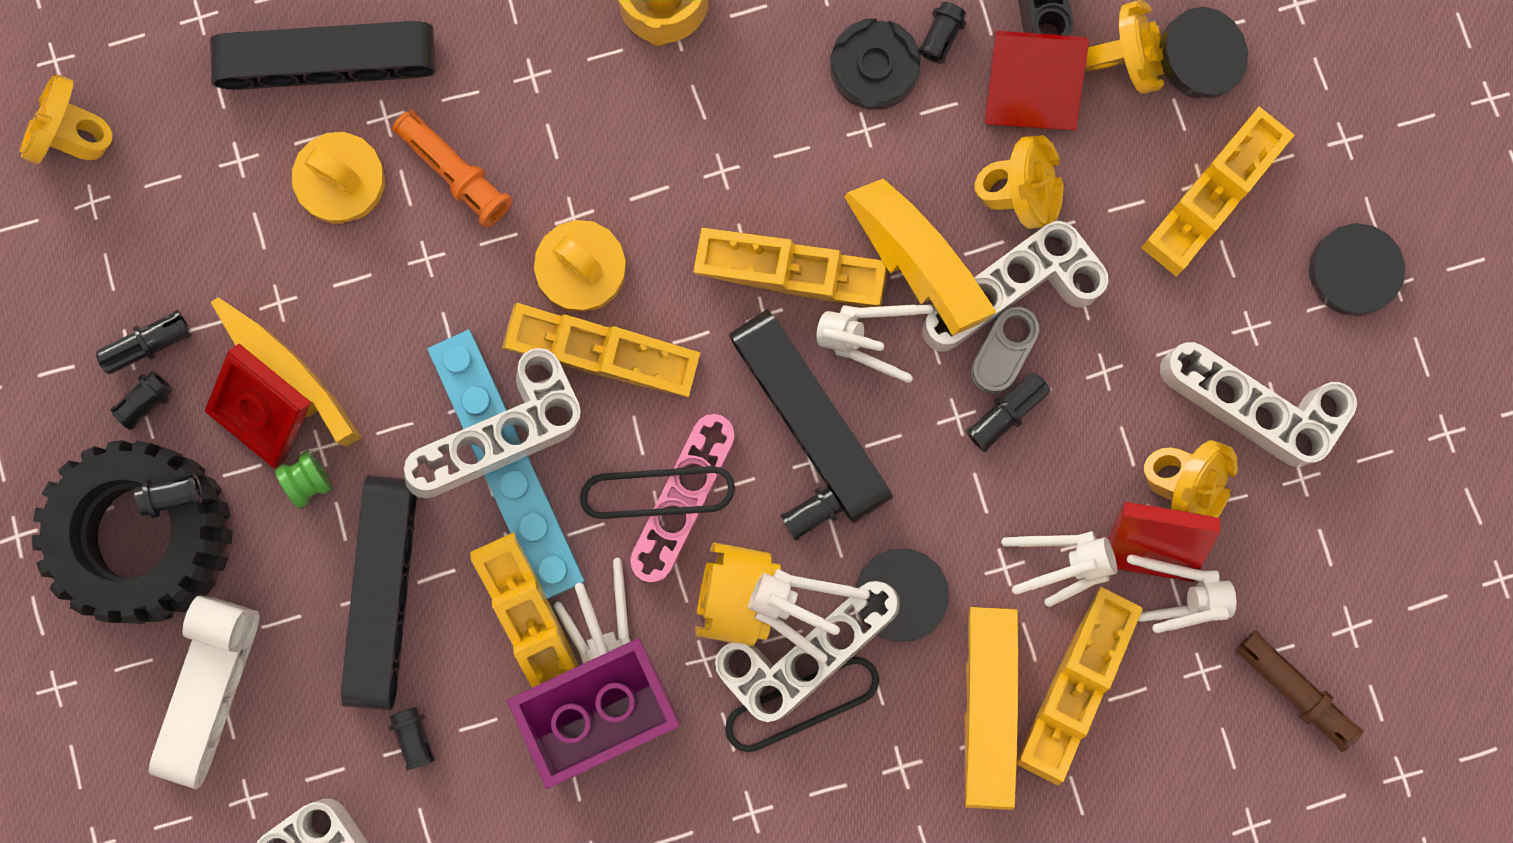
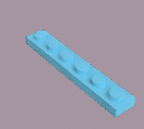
M470 329L427 348L463 429L507 411L506 405ZM515 425L507 426L502 430L501 435L505 442L511 445L522 444ZM470 444L478 462H480L484 457L482 449L475 444ZM529 456L484 475L510 533H515L547 599L549 600L574 588L577 583H585L584 576Z

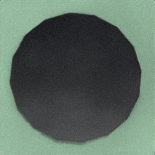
M1207 7L1188 9L1167 25L1160 38V48H1162L1164 58L1161 60L1163 72L1175 88L1189 97L1197 99L1201 97H1220L1240 83L1247 69L1248 49L1244 35L1234 20L1219 10Z
M877 18L864 19L848 26L837 38L830 57L831 78L837 91L851 104L867 110L887 109L901 103L913 90L920 73V51H918L919 49L913 36L900 24L892 21H877Z
M1354 223L1336 228L1319 241L1310 257L1309 277L1312 285H1315V289L1319 293L1318 297L1326 306L1340 314L1362 316L1379 311L1396 298L1404 283L1405 263L1400 248L1389 234L1372 225Z
M909 548L890 549L873 557L861 570L855 588H860L868 582L879 581L895 589L900 599L899 613L877 636L893 642L915 641L930 634L943 620L949 603L948 583L941 568L926 554ZM871 592L868 598L871 603L870 606L863 613L859 614L863 623L869 629L872 626L864 620L871 613L879 612L884 615L888 611L884 604L889 598L886 592L882 595Z

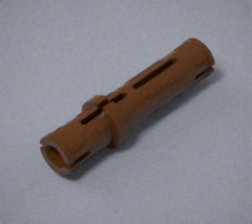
M1257 630L1249 634L1250 638L1246 637L1238 645L1235 653L1243 657L1301 712L1299 718L1306 724L1313 723L1341 752L1349 749L1347 743L1354 745L1361 737L1363 729L1358 727L1332 703L1334 697L1327 691L1320 692L1274 649Z

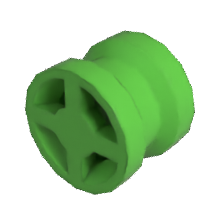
M310 450L300 454L298 462L293 465L283 464L275 469L280 485L298 509L307 506L312 496L318 493L325 495L333 490L327 473Z

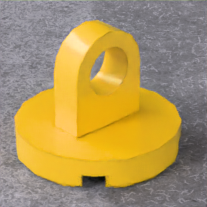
M1143 0L1122 5L1119 13L1120 40L1089 47L1085 71L1126 64L1130 79L1136 90L1141 94L1158 91L1162 88L1164 81L1158 79L1159 75H1164L1161 60L1164 59L1162 48H1160L1161 32L1156 22H1148L1145 15L1151 12L1150 5Z
M55 74L47 82L38 100L40 101L39 110L36 111L33 120L30 119L20 147L21 157L38 165L51 146L80 159L97 160L104 155L111 144L113 133L110 126L102 118L68 103L73 89V80ZM77 130L91 133L97 142L92 143L82 139Z
M346 132L326 133L311 140L298 153L292 168V188L299 203L315 218L331 224H344V222H350L354 219L357 221L367 216L379 204L385 189L384 167L375 149L361 137Z
M1044 135L1021 137L1014 146L1010 160L994 162L983 168L976 178L975 191L985 206L994 210L1014 209L1020 222L1028 229L1043 228L1045 225L1055 222L1062 207L1064 184L1062 177H1055L1054 166L1060 165V158L1054 144ZM1008 179L1007 184L1001 190L990 192L996 182Z
M574 220L558 225L544 236L536 250L534 272L540 289L551 303L570 312L593 311L603 308L619 293L625 282L626 260L621 243L609 229L592 221Z
M1213 440L1200 445L1193 454L1172 447L1161 448L1153 452L1144 464V474L1148 486L1156 494L1172 500V510L1217 518L1230 498L1231 489L1225 487L1228 476L1235 478L1238 471L1237 456L1233 448ZM1166 466H1177L1180 468V471L1171 478H1162L1157 475Z

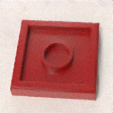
M995 31L984 115L985 124L1076 131L1089 47L1088 37Z
M239 343L228 350L204 411L275 469L285 462L312 402Z
M1124 502L1108 537L1115 554L1117 569L1194 582L1195 580L1130 564L1127 562V557L1129 555H1136L1200 570L1220 534V518Z

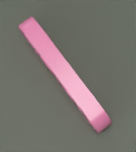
M717 414L706 415L699 419L674 469L685 468L689 465L711 466L703 458L689 454L693 447L700 453L702 452L706 444V437L701 432L704 428L712 430L715 424L722 426L721 433L727 439L724 444L715 443L709 453V457L718 458L715 466L723 467L735 439L734 429L730 421ZM706 473L707 480L705 485L696 491L685 489L680 483V475L670 476L654 509L671 506H704L719 474ZM700 513L686 514L685 526L676 533H669L662 529L659 522L660 516H650L631 555V568L634 574L642 581L656 583L666 579L671 573ZM654 530L663 539L676 541L677 544L673 551L664 545L659 557L665 563L662 571L654 569L650 575H647L643 572L645 564L639 561L642 553L651 554L657 541L648 540L651 531Z

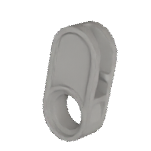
M1010 307L1003 311L994 322L970 370L971 379L980 391L988 394H999L1005 391L1017 377L1039 333L1038 320L1031 311L1022 307ZM1010 318L1023 320L1028 327L1026 340L1016 343L1008 340L1003 333L1004 322Z

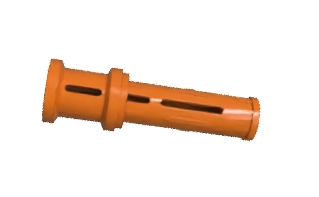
M411 109L409 112L406 111L399 116L393 124L392 131L450 186L451 196L456 201H463L479 216V224L484 228L491 227L508 212L513 203V198L508 193L501 194L485 178L486 172L481 167L470 166L414 110Z

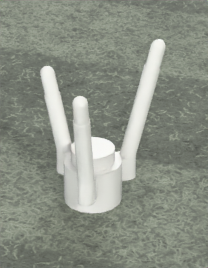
M931 304L864 308L843 305L840 313L826 311L821 316L817 327V342L820 347L835 350L837 356L851 358L891 377L910 383L913 380L911 374L856 350L859 347L877 351L884 349L882 342L864 337V325L857 320L858 318L931 314L935 308Z
M1094 531L1080 535L1005 537L1001 540L1002 545L1006 547L1077 546V550L1069 553L1071 566L1030 579L1012 587L1014 594H1020L1074 576L1077 579H1081L1046 598L1044 603L1047 607L1064 601L1093 585L1110 581L1109 576L1117 574L1116 558L1109 540L1106 537L1096 539Z
M1129 555L1127 557V562L1130 564L1199 581L1196 586L1190 587L1188 590V605L1141 612L1138 619L1139 622L1170 619L1154 624L1152 630L1155 633L1172 631L1208 621L1228 620V618H1232L1235 614L1237 600L1234 586L1228 580L1219 581V572L1217 570L1201 571L1136 555Z
M618 557L613 560L618 627L617 640L614 631L602 634L592 604L582 583H577L575 590L592 636L591 639L586 640L587 644L562 603L557 601L553 604V608L576 646L583 664L631 642L628 632L622 560Z
M776 569L773 576L763 572L755 585L747 606L748 609L757 612L754 618L769 624L806 653L813 656L819 662L825 663L828 660L825 653L778 617L786 620L789 615H792L832 635H837L840 629L837 625L824 620V618L795 605L798 593L790 590V588L796 587L860 599H868L870 596L869 591L852 586L792 576L779 569Z

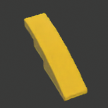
M1259 106L1141 246V249L1177 277L1205 242L1216 232L1237 204L1248 194L1295 134Z
M884 178L847 192L844 198L890 274L901 270L920 304L931 300L952 336L989 320L996 313V310L971 272L942 235L911 202Z
M701 228L693 273L740 285L861 307H882L888 269L882 260L842 255L840 250L796 245L790 239Z
M219 297L210 302L235 345L240 343L312 402L305 417L308 418L314 413L319 412L335 441L345 447L362 438L334 395L297 355L271 332Z
M515 303L513 306L502 349L522 355L535 348L547 349L554 353L561 366L682 397H689L700 357V352L615 326L605 327L566 314L562 316L520 303Z
M513 532L471 551V561L492 598V608L513 645L514 656L531 687L533 688L579 666L515 533Z
M1103 587L1097 590L1042 702L1017 758L1016 765L1057 786L1064 782L1081 739L1087 736L1103 694L1112 685L1143 610L1142 607Z
M970 607L968 613L969 658L966 664L967 710L964 716L965 808L1014 810L1018 720L1017 609Z

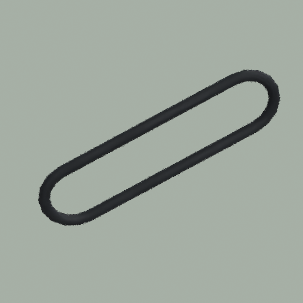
M716 466L603 473L593 476L585 483L581 490L580 501L586 514L598 519L709 513L722 510L730 503L734 496L735 485L730 473L722 467ZM716 473L723 476L728 485L725 498L718 504L708 506L597 512L590 508L587 501L588 491L591 486L603 480Z
M852 657L838 670L852 664H860L866 667L872 676V685L867 693L752 745L740 743L733 735L732 727L734 720L740 714L748 711L742 705L732 711L726 721L725 731L727 739L733 747L744 752H753L767 747L871 699L878 689V672L874 665L865 658ZM815 672L807 677L802 678V680L811 681L816 677L818 672ZM775 690L760 697V703L764 704L782 696L780 690Z

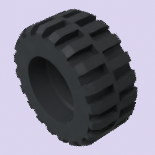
M111 441L107 443L106 449L93 446L82 451L81 458L83 461L80 463L68 460L58 469L59 474L63 476L59 483L50 481L47 483L41 493L43 496L48 497L45 508L36 507L33 521L40 522L41 526L40 535H32L33 550L42 551L44 557L36 565L41 577L54 579L55 582L49 588L58 599L70 600V609L81 615L95 616V620L108 623L145 624V622L168 620L173 617L175 612L188 611L198 594L208 595L216 585V582L211 579L215 570L224 571L228 558L221 556L223 544H232L233 531L224 527V519L231 517L228 503L219 500L218 495H220L222 490L215 479L205 476L206 469L196 461L185 458L181 453L148 442ZM194 472L200 482L202 502L168 509L171 522V536L167 550L157 565L146 574L135 578L121 577L112 572L103 560L98 544L100 522L111 503L122 494L135 489V487L142 486L145 480L150 479L153 483Z

